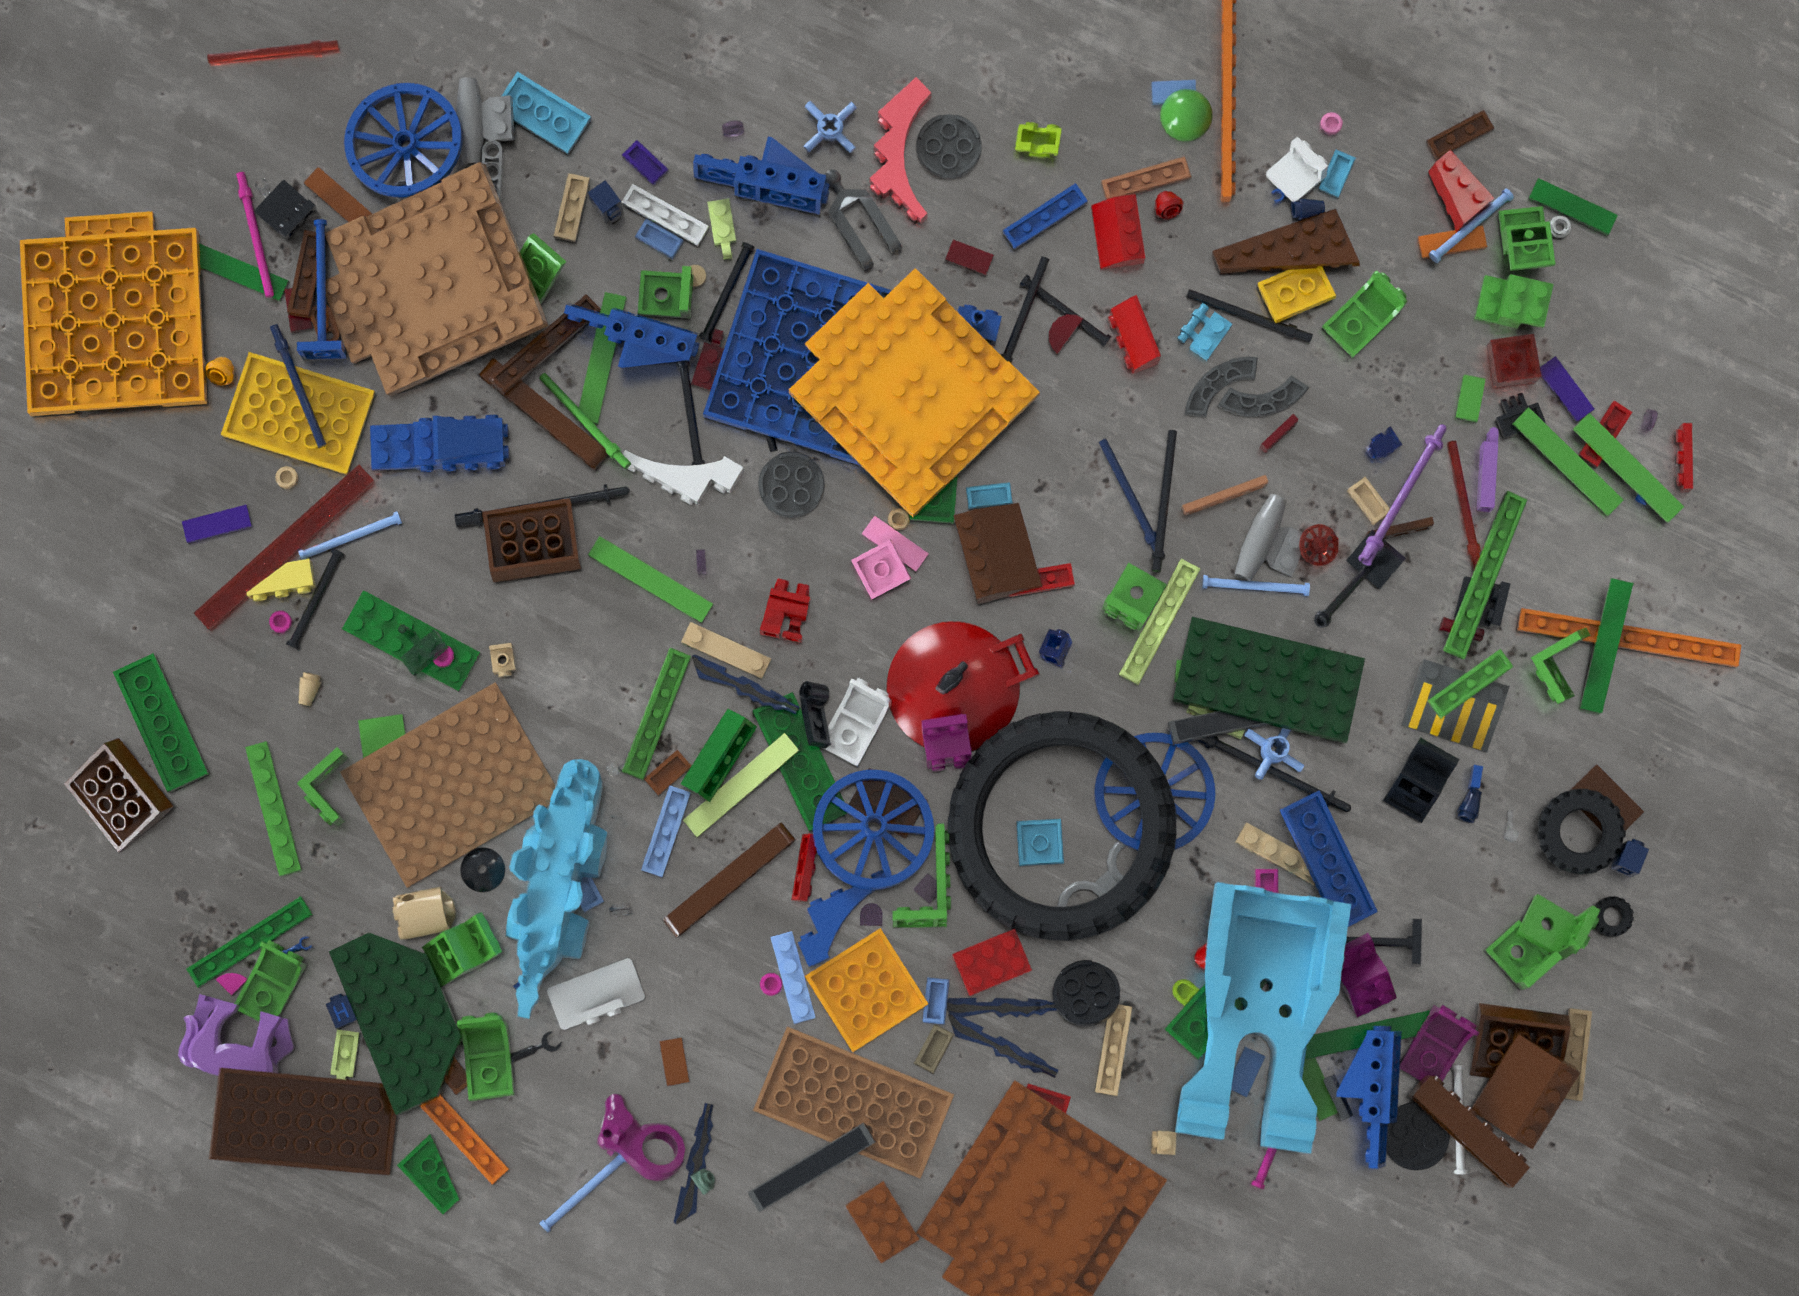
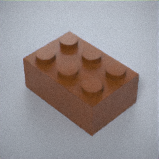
M884 1181L845 1205L881 1264L919 1240V1237Z

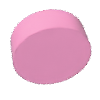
M1333 112L1325 114L1320 122L1322 132L1329 136L1338 134L1343 125L1342 118Z

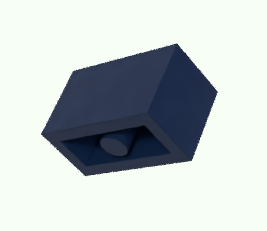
M606 180L587 192L590 203L605 223L609 221L615 222L622 216L623 207L621 200Z
M1636 839L1623 843L1622 850L1619 851L1618 857L1612 864V870L1629 877L1640 874L1649 849L1644 847L1645 843Z

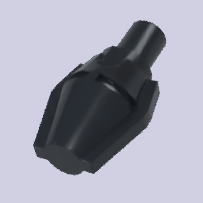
M962 661L956 668L954 667L941 677L936 690L941 694H947L956 688L963 679V673L968 668L967 663Z

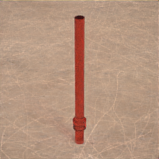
M313 40L311 43L207 54L208 63L305 52L316 54L322 53L323 50L339 49L338 40L325 42Z
M1450 441L1448 442L1468 540V545L1466 546L1468 554L1471 555L1473 570H1475L1481 548L1480 543H1477L1457 442Z

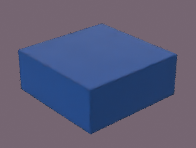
M1473 765L1471 767L1468 789L1478 790L1480 788L1483 766Z

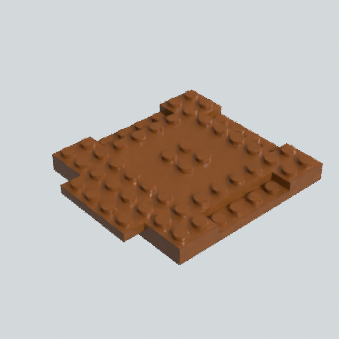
M1014 1080L916 1233L954 1258L942 1278L969 1296H1093L1167 1179Z

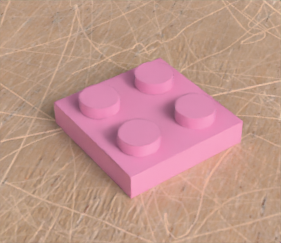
M891 539L851 560L871 599L912 579Z

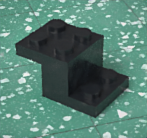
M1420 737L1403 763L1383 801L1422 823L1440 796L1447 779L1460 759Z

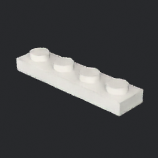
M634 184L631 185L622 201V205L696 246H699L709 229L708 225Z

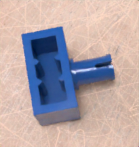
M965 304L964 307L959 306L958 313L990 345L995 346L1002 316H999L998 312L993 310L979 311L977 307Z

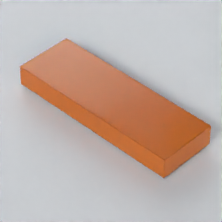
M1483 225L1477 226L1444 255L1487 248ZM1456 230L1418 236L1421 258H1430L1429 253L1432 250H1437L1456 234Z

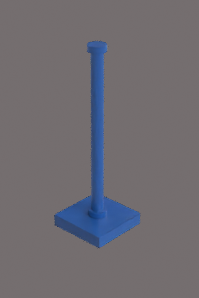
M317 219L314 220V226H316L318 341L297 342V351L303 360L347 359V350L342 341H326L325 226H327V220Z

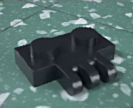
M1522 392L1517 394L1519 403H1517L1514 395L1509 397L1511 406L1508 405L1506 399L1501 400L1505 414L1497 417L1496 421L1503 439L1521 433L1512 423L1527 408H1530L1546 423L1538 402L1528 406Z

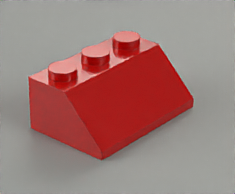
M1136 194L1112 197L1091 205L1100 270L1144 264L1145 252Z
M1137 295L1111 308L1108 321L1111 328H1115L1117 331L1116 341L1119 348H1123L1125 351L1124 361L1127 368L1132 369L1133 374L1158 365L1161 354Z

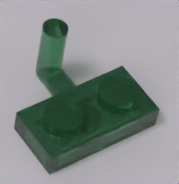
M400 625L398 631L409 638L414 645L400 657L414 676L449 648L434 629L420 640L416 632L407 626Z

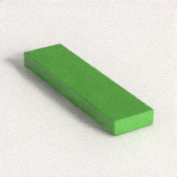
M1499 649L1429 699L1428 703L1439 718L1442 719L1514 666L1503 651Z

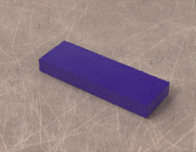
M1556 356L1537 369L1576 423L1595 410Z
M247 505L182 521L188 544L253 527Z

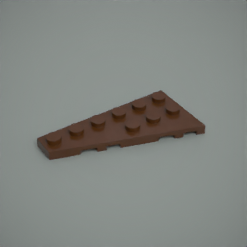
M1336 209L1212 251L1220 273L1247 272L1251 269L1270 271L1271 268L1294 270L1315 269L1318 266H1331V268L1340 267V265L1360 266V261Z

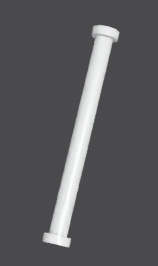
M1452 1065L1454 1092L1461 1098L1459 1102L1463 1105L1462 1070H1465L1464 1065ZM1456 1141L1457 1170H1454L1455 1174H1468V1170H1466L1465 1148Z

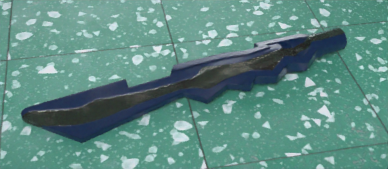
M698 655L692 656L700 679L735 687L738 696H749L753 702L758 701L762 706H771L776 711L787 710L793 714L798 713L799 706L790 703L787 698L775 691L770 690L769 692L758 683L744 676L737 678L725 673L727 668Z
M948 998L946 1009L949 1013L952 1012L961 1017L994 1011L1000 1018L1008 1014L1015 1017L1019 1015L1029 1017L1034 1013L1043 1015L1048 1011H1057L1054 1002L1028 998V1001L994 998L992 1002H976V998Z
M950 1012L948 1014L955 1037L993 1047L996 1056L1007 1057L1011 1064L1016 1063L1020 1068H1029L1034 1073L1043 1072L1054 1078L1056 1077L1058 1069L1050 1066L1045 1060L1034 1053L1029 1052L1028 1054L1024 1052L1019 1046L1001 1036L994 1038L982 1032L984 1027L955 1013Z
M704 1104L703 1114L699 1118L694 1133L696 1141L691 1148L686 1169L689 1174L686 1188L681 1186L674 1218L675 1224H679L697 1212L698 1187L690 1176L694 1172L706 1168L705 1156L710 1151L708 1146L712 1141L710 1131L713 1128L711 1121L712 1104Z

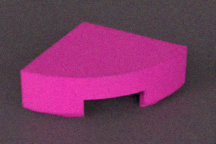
M227 973L216 980L233 996L246 983L247 978L240 974Z

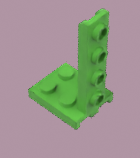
M937 824L935 828L937 910H933V907L929 906L920 907V910H911L910 907H899L897 911H893V928L947 927V910H951V896H946V888L950 887V874H946V866L950 865V852H945V844H949L948 830H945L944 824Z

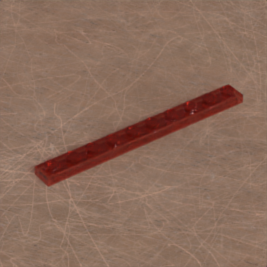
M360 465L356 466L194 612L195 616L208 630H211L247 597L249 590L280 568L375 481Z

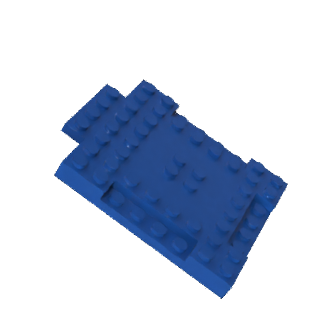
M756 249L703 412L704 418L743 430L755 431L829 454L830 457L860 465L789 394V389L819 361L805 346V343L846 305L867 282ZM870 284L883 298L892 291Z

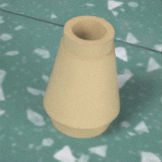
M303 672L299 684V704L312 705L322 683L320 682L321 676Z

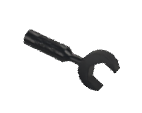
M553 1031L547 1032L542 1037L541 1044L531 1045L511 1053V1061L513 1063L535 1054L541 1048L550 1052L560 1049L562 1042L556 1047L549 1045L547 1037Z

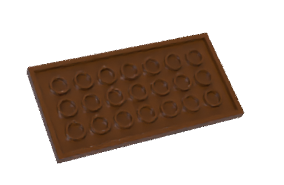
M219 1067L209 1159L390 1176L396 1115L383 1083Z

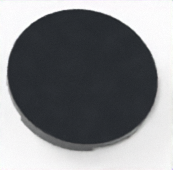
M1092 960L1073 962L1060 972L1054 983L1053 1001L1055 1007L1065 1020L1074 1025L1083 1027L1099 1025L1108 1020L1119 1005L1120 986L1118 979L1111 969L1100 963L1092 962Z
M1415 1102L1406 1103L1398 1107L1397 1122L1388 1124L1386 1154L1395 1164L1402 1168L1424 1170L1434 1166L1444 1157L1448 1149L1450 1134Z

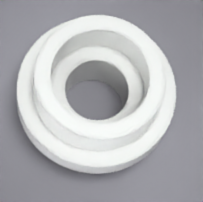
M1556 216L1550 221L1551 234L1554 237L1563 238L1569 234L1571 224L1566 217ZM1557 224L1563 226L1562 231L1556 229Z

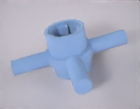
M811 101L805 105V108L818 120V133L803 146L808 152L823 139L829 142L837 140L849 153L855 150L856 147L842 134V122L857 109L852 102L837 115L831 113L824 115ZM828 123H833L837 129L835 131L832 129L825 131L824 128Z
M1249 728L1245 732V737L1261 747L1260 755L1263 762L1255 773L1257 779H1263L1271 764H1278L1282 761L1298 772L1302 771L1304 764L1288 754L1290 745L1286 738L1291 730L1282 728L1278 736L1268 739L1263 738ZM1273 745L1277 747L1275 752L1271 749Z

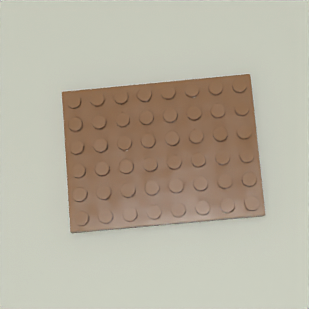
M496 682L340 771L406 888L533 816L538 805H543L547 808L550 805V799L556 786Z

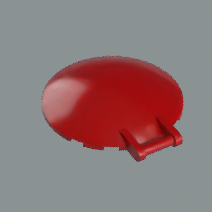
M955 621L933 624L913 634L895 654L887 677V693L891 699L890 710L900 729L913 741L924 747L922 720L966 714L971 752L977 750L987 739L1011 722L1019 701L1020 683L1040 675L1038 669L1034 668L1023 643V635L1019 634L1001 642L993 634L979 626ZM1015 645L1026 670L1021 675L1009 650V647ZM962 661L967 663L968 668L963 673V679L956 688L947 694H941L936 690V686L946 672L954 667L956 668Z

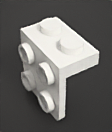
M1297 136L1291 141L1290 152L1266 172V177L1294 202L1303 198L1326 178L1328 165L1321 155L1317 156L1312 151L1308 142L1302 141Z

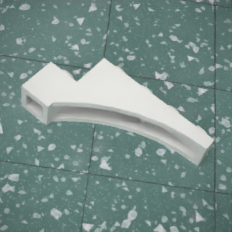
M626 450L623 453L631 462L630 467L627 468L632 472H635V470L643 473L642 477L651 483H654V481L662 484L661 488L670 494H673V492L681 495L680 499L689 505L693 503L699 505L711 483L714 484L713 488L719 492L725 493L727 491L731 494L744 472L742 466L725 456L717 462L679 466L653 462Z

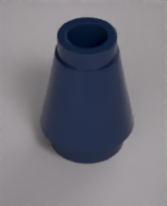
M1300 198L1298 201L1291 203L1292 216L1301 220L1324 213L1325 203L1323 200Z
M1473 788L1469 789L1457 810L1458 819L1467 823H1474L1475 819H1478L1481 791Z

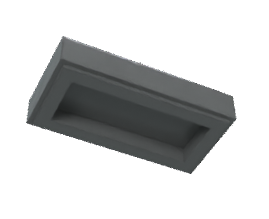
M1335 1074L1326 1077L1323 1081L1341 1120L1353 1116V1113L1346 1098L1336 1097L1340 1085Z

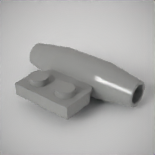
M472 77L461 78L458 87L456 114L460 120L463 134L462 163L463 166L470 167L481 162L484 139L497 142L514 140L513 98L510 95L490 97L482 103L477 79Z
M1270 494L1257 513L1242 545L1235 570L1236 576L1251 581L1264 561L1269 564L1270 568L1289 577L1293 575L1310 536L1292 527H1280L1287 500Z

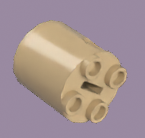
M442 887L393 897V914L395 921L398 920L399 923L398 934L400 940L441 933L451 928L456 916L454 900L443 891Z

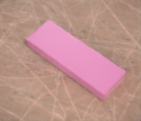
M876 516L873 517L862 532L863 536L877 546L891 539L904 565L914 572L918 571L929 555L925 550Z

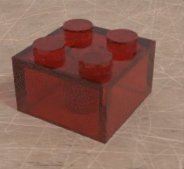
M1534 334L1489 341L1487 350L1494 388L1538 382L1541 378V371Z

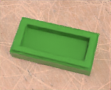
M1463 375L1455 415L1456 419L1478 422L1486 379Z

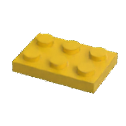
M1318 266L1315 269L1287 270L1257 283V287L1275 324L1336 298V294L1322 266Z

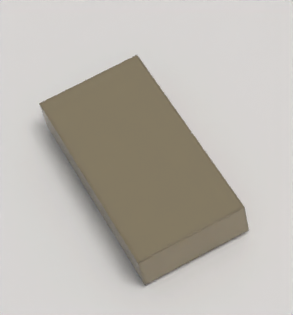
M934 1024L914 1064L934 1074L955 1034Z

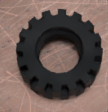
M1618 896L1606 897L1597 902L1595 907L1600 909L1597 916L1599 918V922L1596 925L1597 931L1604 936L1610 937L1626 933L1634 921V912L1630 907L1631 905L1625 899ZM1609 907L1617 908L1622 914L1621 922L1616 926H1610L1604 920V912Z

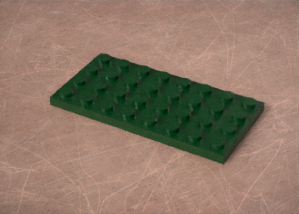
M1192 616L1172 701L1215 712L1221 711L1269 725L1347 743L1365 658Z

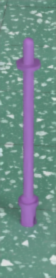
M1440 424L1433 436L1427 435L1425 437L1427 447L1376 534L1367 538V545L1358 557L1359 561H1362L1361 563L1371 565L1377 552L1381 551L1384 547L1382 539L1435 449L1441 450L1443 448L1441 439L1446 432V425Z

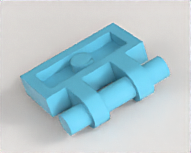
M1202 303L1198 309L1193 311L1191 314L1192 318L1187 325H1183L1180 329L1181 333L1177 340L1183 344L1187 338L1193 340L1189 349L1207 361L1233 324L1216 312L1208 318L1205 313L1209 307ZM1201 322L1205 326L1200 331V333L1197 334L1196 332H1194V329L1197 326V324Z

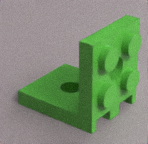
M682 266V273L641 270L638 315L691 319L694 279L692 267ZM662 288L668 292L664 300H658L655 297L658 289Z
M1128 563L1111 594L1104 601L1102 610L1111 618H1118L1123 621L1127 627L1133 630L1137 628V630L1141 631L1167 584ZM1134 587L1140 588L1143 591V596L1139 599H1134L1130 594L1131 589Z
M1587 628L1570 634L1531 657L1538 669L1536 670L1538 678L1542 682L1545 681L1549 688L1547 690L1548 695L1557 704L1567 701L1575 695L1553 657L1590 636Z
M338 747L297 782L299 787L307 794L304 799L315 809L319 808L321 810L319 815L330 826L334 824L337 827L345 822L344 819L316 790V787L349 759Z
M1537 894L1534 896L1517 934L1549 953L1557 951L1562 956L1561 960L1563 961L1570 955L1576 954L1579 949H1584L1590 940L1588 934L1599 922L1597 916L1600 909L1592 905L1578 916H1574ZM1543 919L1550 922V930H1545L1542 927L1541 922Z
M1518 920L1485 951L1522 991L1530 988L1559 962L1562 956L1557 951L1549 954L1544 949L1518 935L1517 931L1521 925V922ZM1513 946H1520L1522 948L1523 955L1521 958H1514L1512 956L1511 949Z

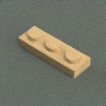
M568 173L554 238L576 243L590 183L589 177Z

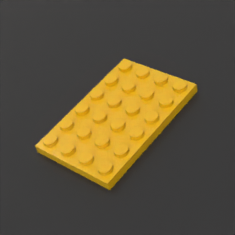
M249 352L221 436L348 475L376 392L295 366L327 444L322 448H318L284 362Z

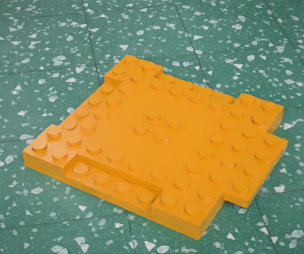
M150 211L65 217V237L20 240L27 412L30 416L75 413V411L162 405L163 407L208 404L206 364L203 351L199 231L196 228L155 230L154 213Z
M916 268L884 298L867 283L805 343V346L819 361L789 389V394L912 517H915L1040 395V392L1009 361L1007 362Z

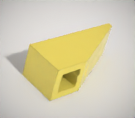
M304 559L285 563L249 590L247 596L250 599H254V601L267 600V596L275 595L276 598L289 596V592L297 591L298 594L311 592V589L316 588L312 561Z

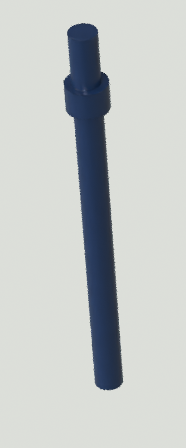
M278 324L270 326V330L275 339V348L277 353L281 354L317 446L322 448L327 444L288 349L290 347L287 340L283 338Z
M1107 439L1099 441V444L1146 535L1144 538L1147 544L1151 545L1154 551L1157 532L1153 531L1109 442Z

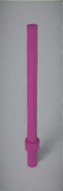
M238 172L236 176L240 188L238 190L239 198L243 201L265 297H273L274 292L251 200L253 197L252 191L248 187L245 172Z

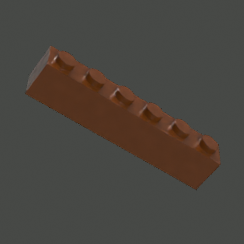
M1425 1075L1408 1096L1506 1187L1513 1188L1530 1168L1526 1164L1527 1159L1519 1152L1514 1153L1509 1148L1511 1145L1506 1139L1501 1136L1498 1138L1493 1133L1494 1129L1492 1126L1476 1118L1478 1114L1471 1107L1462 1105L1459 1102L1461 1098L1455 1092H1448L1443 1087L1444 1082L1435 1075L1433 1077Z

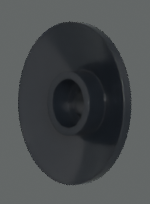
M476 848L464 857L460 873L463 882L470 889L477 892H489L497 888L503 881L505 864L502 857L496 851L489 848ZM484 865L486 867V871L484 873H479V866Z

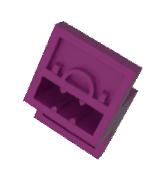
M966 714L922 720L927 770L932 769L933 772L945 770V767L948 766L964 768L972 755Z
M1369 933L1346 943L1344 949L1340 986L1349 998L1352 1010L1357 1018L1397 998L1388 969L1376 953Z

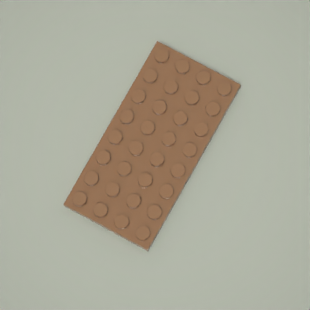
M787 1027L753 1111L829 1142L864 1122L876 1142L858 1154L921 1179L954 1094Z

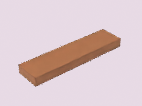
M1184 156L1102 180L1101 184L1107 200L1117 196L1140 194L1191 179V174Z
M1266 475L1184 504L1181 510L1184 516H1188L1267 486L1268 479Z

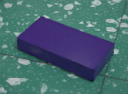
M638 140L622 154V157L652 186L669 171Z

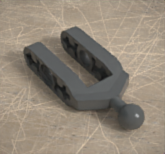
M828 170L825 173L826 183H829V186H832L838 194L829 210V215L863 270L865 271L872 267L874 263L842 211L857 202H860L890 252L893 254L902 249L897 236L867 190L844 189L840 183V173L837 170Z

